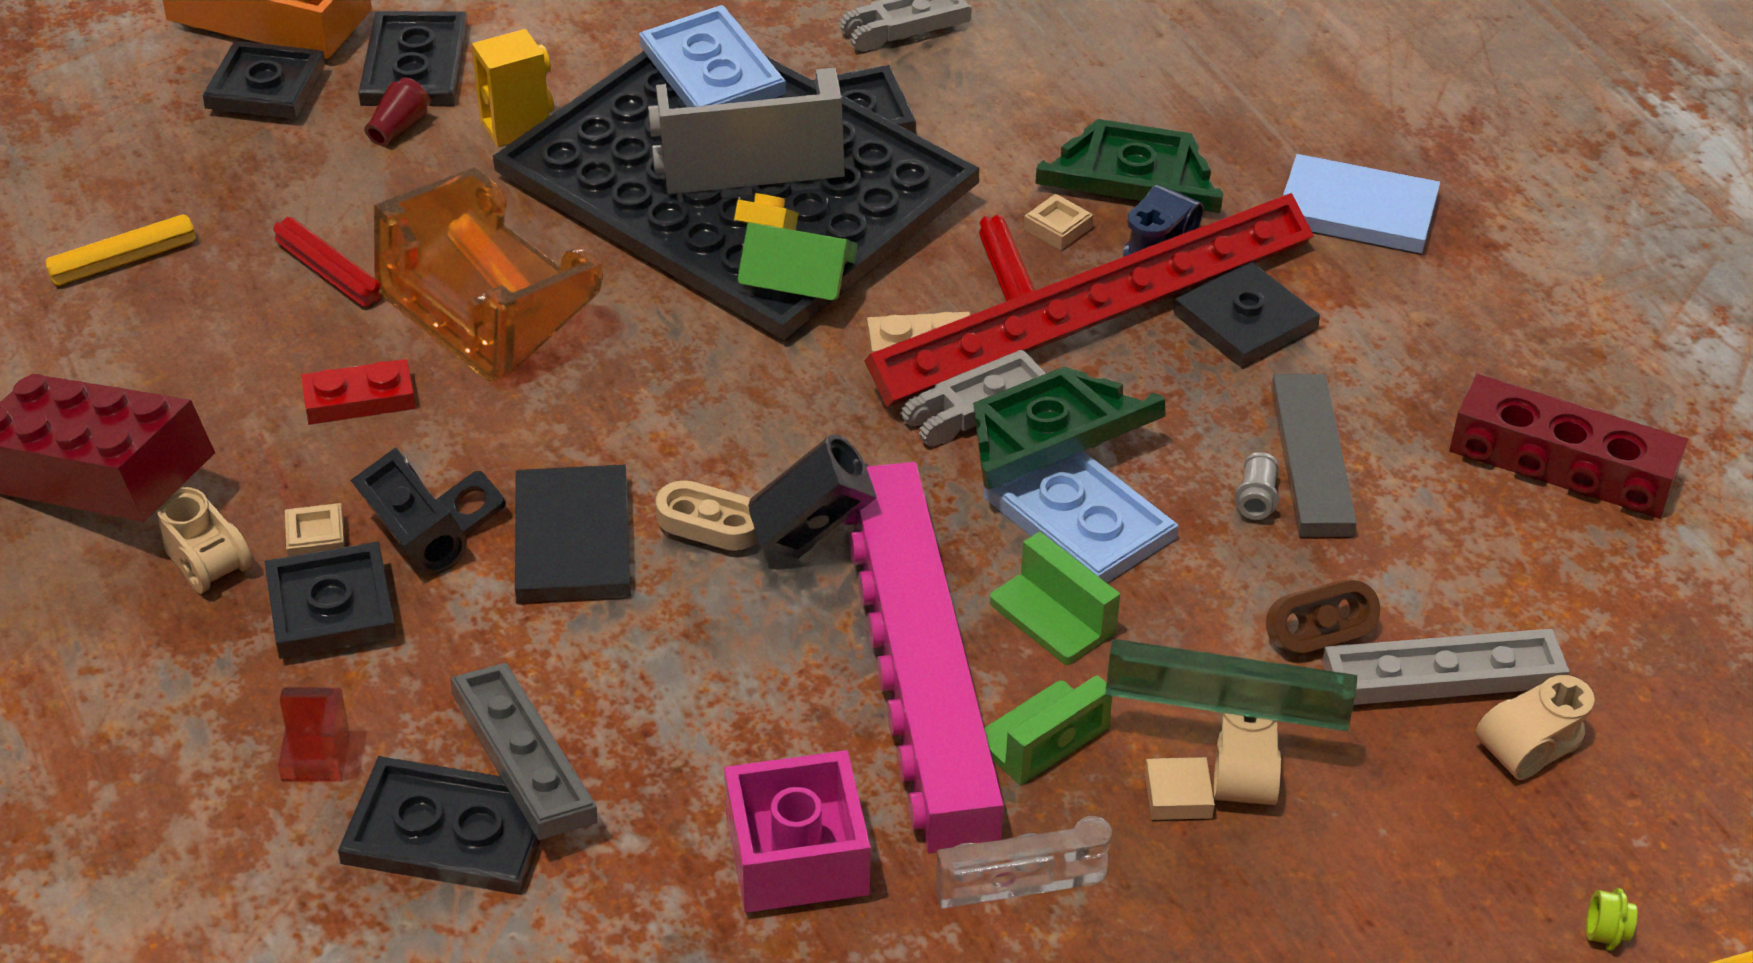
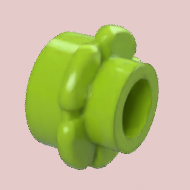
M1615 888L1612 893L1596 890L1590 900L1586 918L1587 939L1605 943L1606 950L1613 951L1620 944L1621 940L1629 942L1632 939L1637 923L1636 904L1628 903L1627 896L1621 888Z

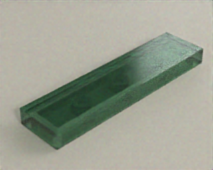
M1112 639L1105 695L1348 732L1358 675Z

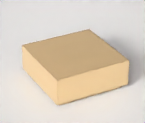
M1054 194L1024 216L1023 230L1062 251L1092 229L1093 214Z
M341 503L285 510L288 557L345 547L344 519Z
M1207 757L1146 759L1144 773L1151 820L1213 818L1215 804Z

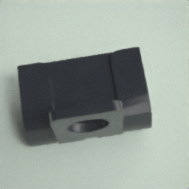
M831 434L750 499L748 504L749 513L761 547L799 559L811 550L819 540L855 512L865 508L877 498L866 468L869 465L864 463L859 452L847 439L840 435Z
M397 447L350 480L367 505L415 565L425 574H439L452 568L466 551V536L506 506V500L482 471H474L435 499ZM474 491L486 494V500L479 510L469 514L458 511V504L466 494Z

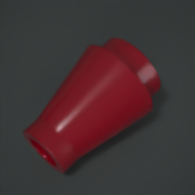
M401 78L398 82H391L371 120L364 127L368 138L375 144L385 147L392 139L427 115V107L430 105V97L427 91L418 82L410 78Z

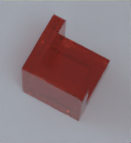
M282 688L279 701L285 732L278 762L281 781L342 782L350 740L342 688Z

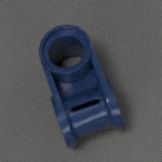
M1160 185L1152 187L1147 196L1135 208L1131 209L1128 214L1127 222L1128 227L1131 229L1130 240L1123 248V257L1199 228L1204 213L1203 203Z

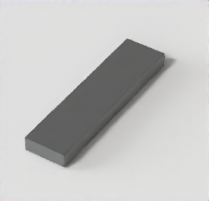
M1273 374L1271 390L1299 537H1354L1357 522L1326 374Z
M502 663L452 677V696L538 840L597 823V806L508 664Z

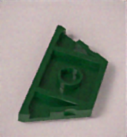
M1103 119L1095 120L1084 129L1082 135L1074 137L1062 145L1061 156L1051 164L1043 160L1036 168L1035 184L1095 193L1103 197L1114 196L1142 201L1147 196L1152 187L1160 185L1202 202L1204 211L1221 213L1224 194L1221 188H1214L1210 180L1211 168L1206 159L1199 154V145L1192 133Z
M1061 367L973 403L974 419L984 487L988 490L1166 417L1165 398L1156 393H1151L1143 401L1123 395L1122 383L1105 378H1093L1085 372Z

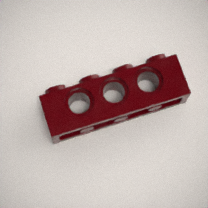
M1476 373L1458 411L1449 452L1661 519L1677 478L1688 438Z

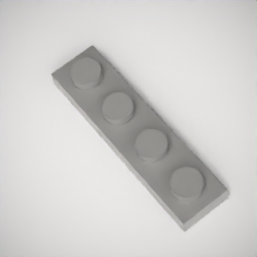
M1553 629L1325 647L1322 660L1336 706L1528 691L1551 677L1569 675L1570 673Z

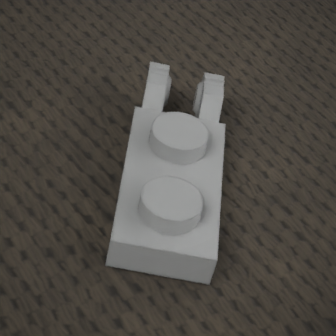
M878 0L871 2L870 5L858 7L855 10L851 9L849 12L846 11L840 19L839 28L846 36L849 35L852 41L851 44L857 51H861V53L865 51L867 53L868 50H879L887 40L889 42L904 40L914 35L938 29H948L954 25L970 22L972 8L966 0Z
M1019 350L935 384V388L921 393L918 397L914 396L902 408V418L910 427L914 426L916 428L920 426V438L928 447L939 446L940 443L945 444L952 441L961 429L965 431L975 427L974 402L1046 373L1025 351Z

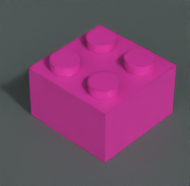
M848 750L724 767L726 819L744 913L870 895L871 847Z

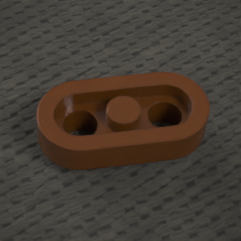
M1357 580L1337 581L1279 598L1271 605L1266 617L1267 634L1276 647L1286 652L1306 653L1363 637L1375 628L1380 617V602L1377 594L1369 585ZM1343 599L1348 602L1350 607L1349 614L1345 619L1340 616L1338 611L1339 604ZM1292 613L1296 615L1299 623L1297 630L1293 634L1287 628V619Z

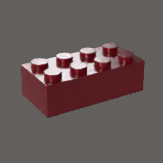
M31 374L19 380L14 385L13 391L0 401V494L145 522L215 454V450L191 399Z

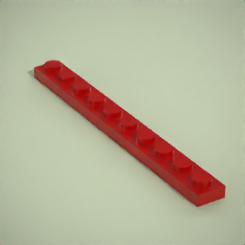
M1289 193L870 353L864 362L886 407H890L935 388V384L1019 350H1023L1026 353L1214 280L1251 261L1257 263L1303 245L1313 238L1314 235L1293 194Z

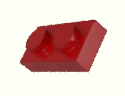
M407 359L381 361L374 364L326 369L319 372L301 374L308 425L416 409Z

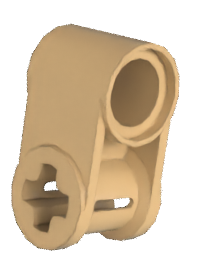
M180 487L156 510L164 550L181 569L187 581L197 593L202 594L208 591L211 582L236 569L245 572L253 567L251 552L241 533L233 524L228 523L206 498L205 494L198 489Z
M1570 675L1551 677L1512 700L1501 702L1493 707L1478 723L1475 736L1517 780L1527 779L1539 772L1544 766L1567 753L1575 751L1581 746L1585 736V727L1582 721L1591 714L1595 702L1594 693L1588 684L1579 678Z
M1240 689L1232 692L1224 701L1222 731L1218 737L1215 759L1214 800L1265 805L1277 804L1281 773V753L1278 750L1277 732L1278 711L1276 703L1271 697L1261 691Z

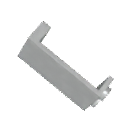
M836 68L816 69L817 95L669 109L666 84L656 85L658 105L648 106L651 137L661 136L662 145H652L655 175L665 174L668 194L845 177L842 99Z

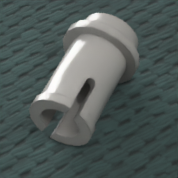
M1253 453L1246 458L1244 462L1243 483L1235 491L1234 501L1236 507L1242 515L1252 520L1266 518L1278 506L1279 495L1275 489V483L1279 468H1277L1279 464L1274 456L1268 453Z

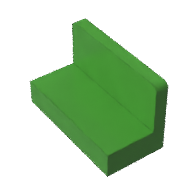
M748 222L738 282L744 285L835 301L839 297L845 262H855L858 243L847 239Z
M1039 531L1023 541L1021 574L990 594V605L1064 665H1070L1116 634L1121 594Z
M1098 675L1075 689L1065 681L1059 680L984 728L992 761L1022 786L1109 728L1113 688Z

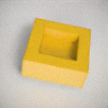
M755 193L754 202L737 201L734 220L746 224L751 222L796 230L799 213L784 208V198Z

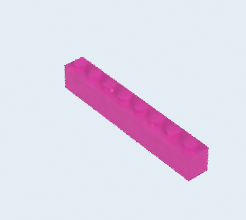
M916 462L868 466L866 468L877 498L865 508L858 510L846 519L844 525H854L855 531H850L849 542L853 565L862 564L864 570L858 574L860 599L862 606L872 605L873 613H868L870 644L872 648L881 647L883 656L877 657L881 691L891 690L893 700L887 701L891 736L901 735L903 745L897 747L900 778L902 782L911 781L914 792L908 793V811L911 827L913 830H923L928 854L1001 845L1004 804Z

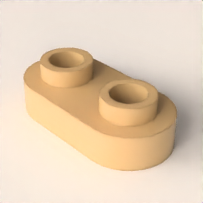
M685 480L665 485L656 495L657 522L663 530L671 534L727 550H743L758 542L749 513L748 504L751 499L749 497Z

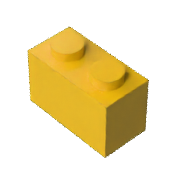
M526 29L472 43L480 122L497 147L510 144L548 118L549 112L554 111L553 97L546 84V73L551 71L549 55L542 44H536Z

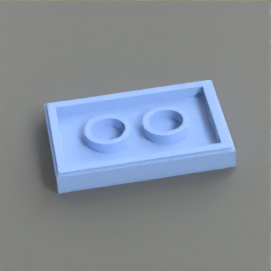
M723 5L639 33L640 47L687 107L767 100L786 94L785 79Z
M1296 154L1283 196L1289 193L1293 194L1312 232L1422 254L1440 182Z
M1084 451L988 490L984 487L983 498L1027 534L1033 536L1040 531L1106 583L1177 539L1179 525Z

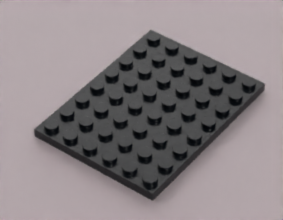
M644 51L492 156L494 169L497 173L782 340L789 337L831 303L832 300L744 285L738 282L747 230L746 223L734 220L738 200L754 202L755 193L784 198V208L799 213L796 231L847 239L858 243L855 262H845L839 292V295H841L979 183V167L841 95L845 177L668 194L665 174L655 175L652 145H662L661 136L651 137L648 106L658 105L656 85L666 84L669 109L686 108L687 106ZM766 56L786 81V94L773 99L817 95L815 81Z

